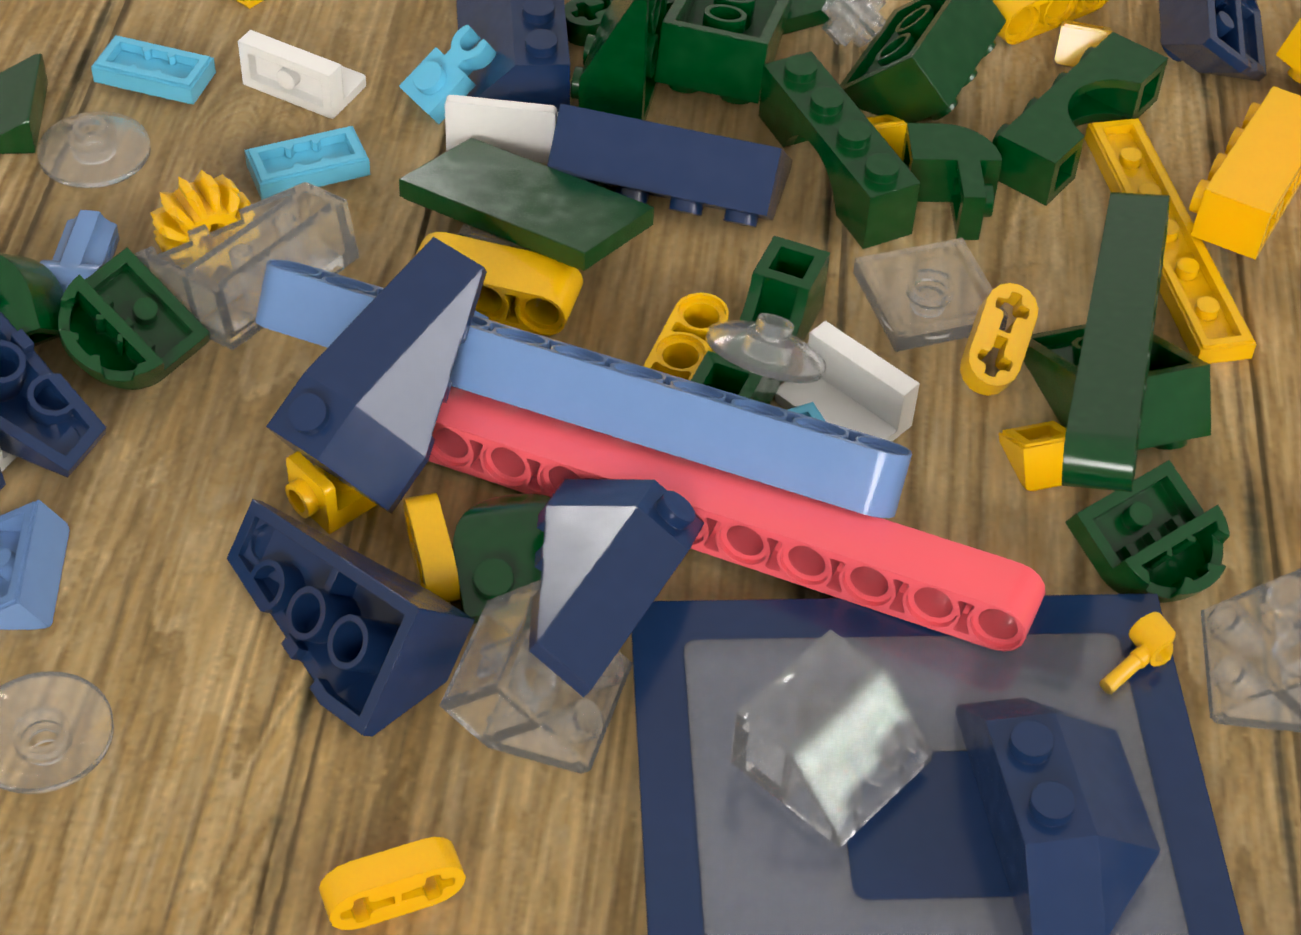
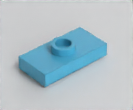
M117 35L114 36L91 66L93 80L96 83L194 105L216 74L213 57Z
M353 126L245 150L246 165L261 200L303 190L316 189L321 186L370 175L369 158Z

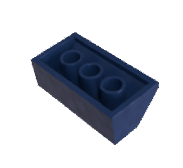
M456 0L458 30L468 24L481 38L478 43L484 39L497 52L495 58L488 66L480 70H474L468 76L476 86L467 96L553 105L557 108V112H559L560 103L570 105V55L564 0Z
M560 103L547 166L592 184L616 188V193L645 204L648 203L649 195L670 199L668 209L681 213L702 216L704 206L724 210L723 221L756 228L758 218L773 221L793 160L782 148Z

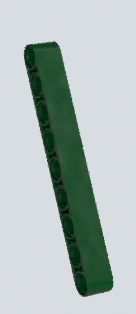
M1111 192L1065 435L1062 486L1133 492L1166 246L1170 195Z

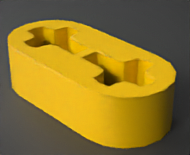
M1000 284L989 293L978 309L960 364L963 381L971 390L978 394L987 396L999 394L1015 380L1020 372L1038 318L1039 308L1032 293L1019 284ZM1004 303H1009L1013 306L1012 315L1016 319L1006 331L999 329L1003 319V311L999 308ZM995 347L999 349L995 360V367L999 371L992 377L984 373L986 364L982 359Z
M437 493L404 498L405 524L420 586L447 602L460 600L456 561Z
M430 837L337 866L322 879L319 892L332 926L340 930H355L441 903L455 895L462 888L466 876L452 841L444 837Z

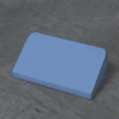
M40 500L33 501L0 516V630H37L50 627L53 623L70 530L68 524Z

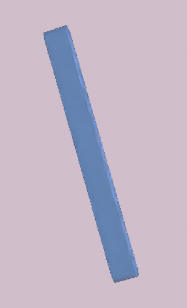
M278 259L268 260L266 262L255 322L269 330L328 348L384 288L298 262ZM473 315L466 341L459 346L450 376L453 387L872 517H895L912 456L911 450L889 440Z

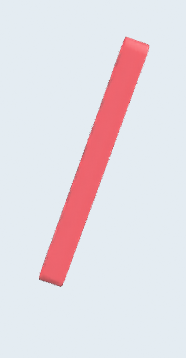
M453 386L451 387L447 403L442 402L432 434L435 442L429 458L430 462L525 494H540L551 497L565 479L656 480L667 491H674L683 496L693 507L695 515L704 522L690 549L992 650L1013 651L1022 646L1045 596V584L1040 575L1022 563L883 518L860 514Z

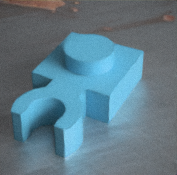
M468 24L455 33L451 41V49L445 55L435 47L399 85L438 124L445 119V101L447 96H467L476 86L468 76L474 70H480L488 66L497 53L486 40L482 39L478 43L481 38Z

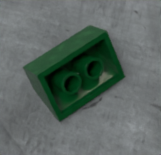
M913 0L891 13L840 86L860 110L878 116L889 114L904 120L906 123H917L928 117L932 121L939 120L957 106V95L964 86L976 77L978 72L975 68L981 59L995 48L996 42L994 39L1006 23V19L992 0Z

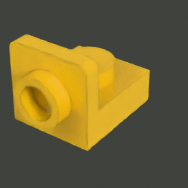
M296 451L286 457L289 483L285 486V492L290 504L301 517H311L329 535L377 505L319 466L313 465L300 452Z

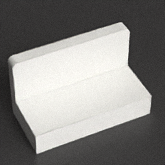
M249 30L238 40L244 85L330 119H334L366 87V76L364 74L253 30Z
M448 95L445 101L446 152L466 140L474 138L537 163L548 164L559 112H557V108L553 105Z
M824 321L809 332L805 367L779 386L775 394V401L785 409L813 402L826 422L893 442L912 426L920 383L827 321Z

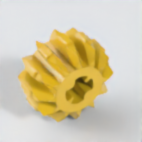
M203 170L198 173L195 180L191 183L178 176V189L173 193L160 192L161 204L163 206L150 212L153 218V225L156 228L153 232L156 236V243L164 254L167 253L174 264L180 266L184 271L194 266L206 275L215 262L228 267V256L233 252H246L243 239L256 233L253 220L251 219L254 212L245 194L239 192L233 181L226 178L223 174L213 179L211 175H208Z

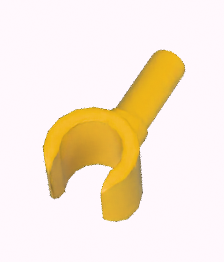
M1149 613L1132 626L1128 635L1137 648L1130 652L1128 657L1100 680V687L1107 694L1115 692L1139 669H1143L1147 664L1150 663L1154 667L1161 666L1171 659L1176 632L1161 613Z

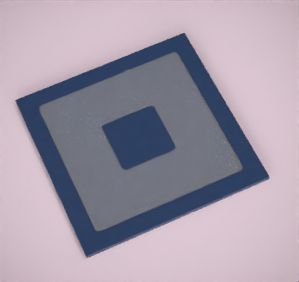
M1045 595L1022 646L1013 651L1005 652L992 650L839 598L653 601L631 633L647 935H1024L955 714L956 707L960 704L1021 697L1116 729L1161 852L1111 935H1244L1173 654L1171 659L1164 665L1154 667L1149 663L1143 669H1139L1112 694H1107L1099 684L1100 680L1128 657L1130 652L1137 648L1128 635L1132 626L1149 613L1159 612L1162 614L1158 595Z

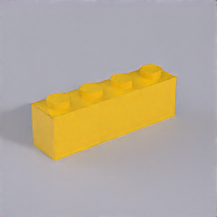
M1273 86L1261 104L1252 102L1242 127L1234 129L1227 144L1225 154L1218 153L1207 180L1201 179L1195 189L1189 206V211L1197 213L1191 236L1254 260L1257 258L1301 185L1300 95Z

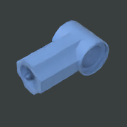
M80 210L78 216L67 221L53 259L40 261L56 277L63 293L79 274L86 279L113 258L120 240L117 224L107 220L101 212L93 210Z

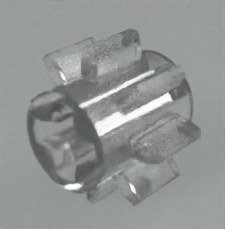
M827 0L822 7V11L830 19L822 26V29L837 45L842 44L845 47L852 41L858 48L870 42L885 25L886 19L878 11L886 4V1Z

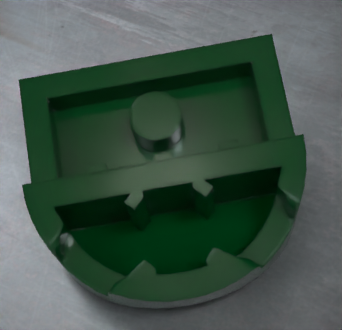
M128 247L88 278L84 279L79 274L68 285L61 298L58 331L63 348L70 358L86 373L116 388L137 390L153 386L167 377L210 341V332Z
M1170 460L1135 479L1133 492L1114 491L1076 513L1065 522L1100 577L1111 589L1119 594H1157L1159 603L1179 601L1192 597L1210 587L1220 578L1226 568L1222 564L1223 543L1229 538L1230 532L1219 505H1216L1204 512Z
M511 494L490 498L469 508L457 523L452 549L459 578L460 603L462 612L475 619L473 624L531 615L532 597L541 588L542 571L534 567L535 553L544 542V532L537 528L538 514L550 499L549 496L540 494Z

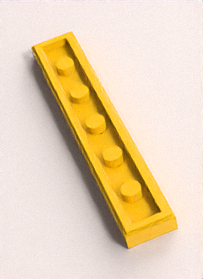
M1136 118L1088 123L1084 139L1110 192L1170 195L1166 246L1159 291L1190 354L1208 364L1252 359L1256 342L1205 244L1201 239L1191 236L1194 223L1140 120Z

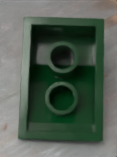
M667 0L612 1L603 14L596 35L588 34L583 52L584 67L576 66L573 72L570 94L572 99L579 100L578 107L646 120L658 82H654L661 26L667 11Z
M675 0L662 21L654 82L668 84L672 90L680 93L689 94L700 91L719 95L722 100L731 104L743 105L750 102L758 104L761 94L763 64L775 61L793 0Z
M1086 324L1032 334L1023 360L1060 424L1067 428ZM1154 334L1138 450L1151 447L1163 450L1178 449L1186 446L1187 440L1211 435L1210 364Z

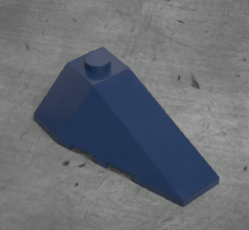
M433 237L303 373L266 427L292 450L300 452L306 459L392 514L429 461L435 442L432 436L442 402L447 403L452 387L450 380L451 372L459 346L466 341L487 273L486 269Z
M0 311V448L7 453L68 478L106 434V426L65 378L59 373H53L34 351V342L22 329L17 331Z
M565 479L539 512L537 528L544 532V542L535 553L534 567L542 571L541 588L532 597L528 651L583 698L593 689L688 553L704 525V522L695 515L691 504L680 494L674 491H667L656 480Z
M252 499L227 556V560L259 610L270 613L286 638L281 644L289 657L294 660H300L314 682L309 688L319 704L363 736L373 737L447 682L475 620L428 589L260 500Z

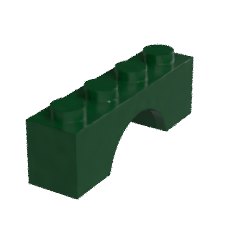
M1114 32L1097 47H1089L1077 65L1068 73L1065 71L1061 72L1047 92L1040 98H1032L1018 118L1011 124L1005 123L999 128L992 141L1002 157L998 181L1047 206L1075 179L1085 138L1077 129V126L1092 122L1139 118L1158 99L1168 58Z
M812 51L763 64L758 116L783 148L809 141L815 148L830 179L836 216L862 249L911 235L920 181Z
M774 235L753 271L740 320L727 348L722 355L707 351L691 381L770 405L824 304L830 252Z

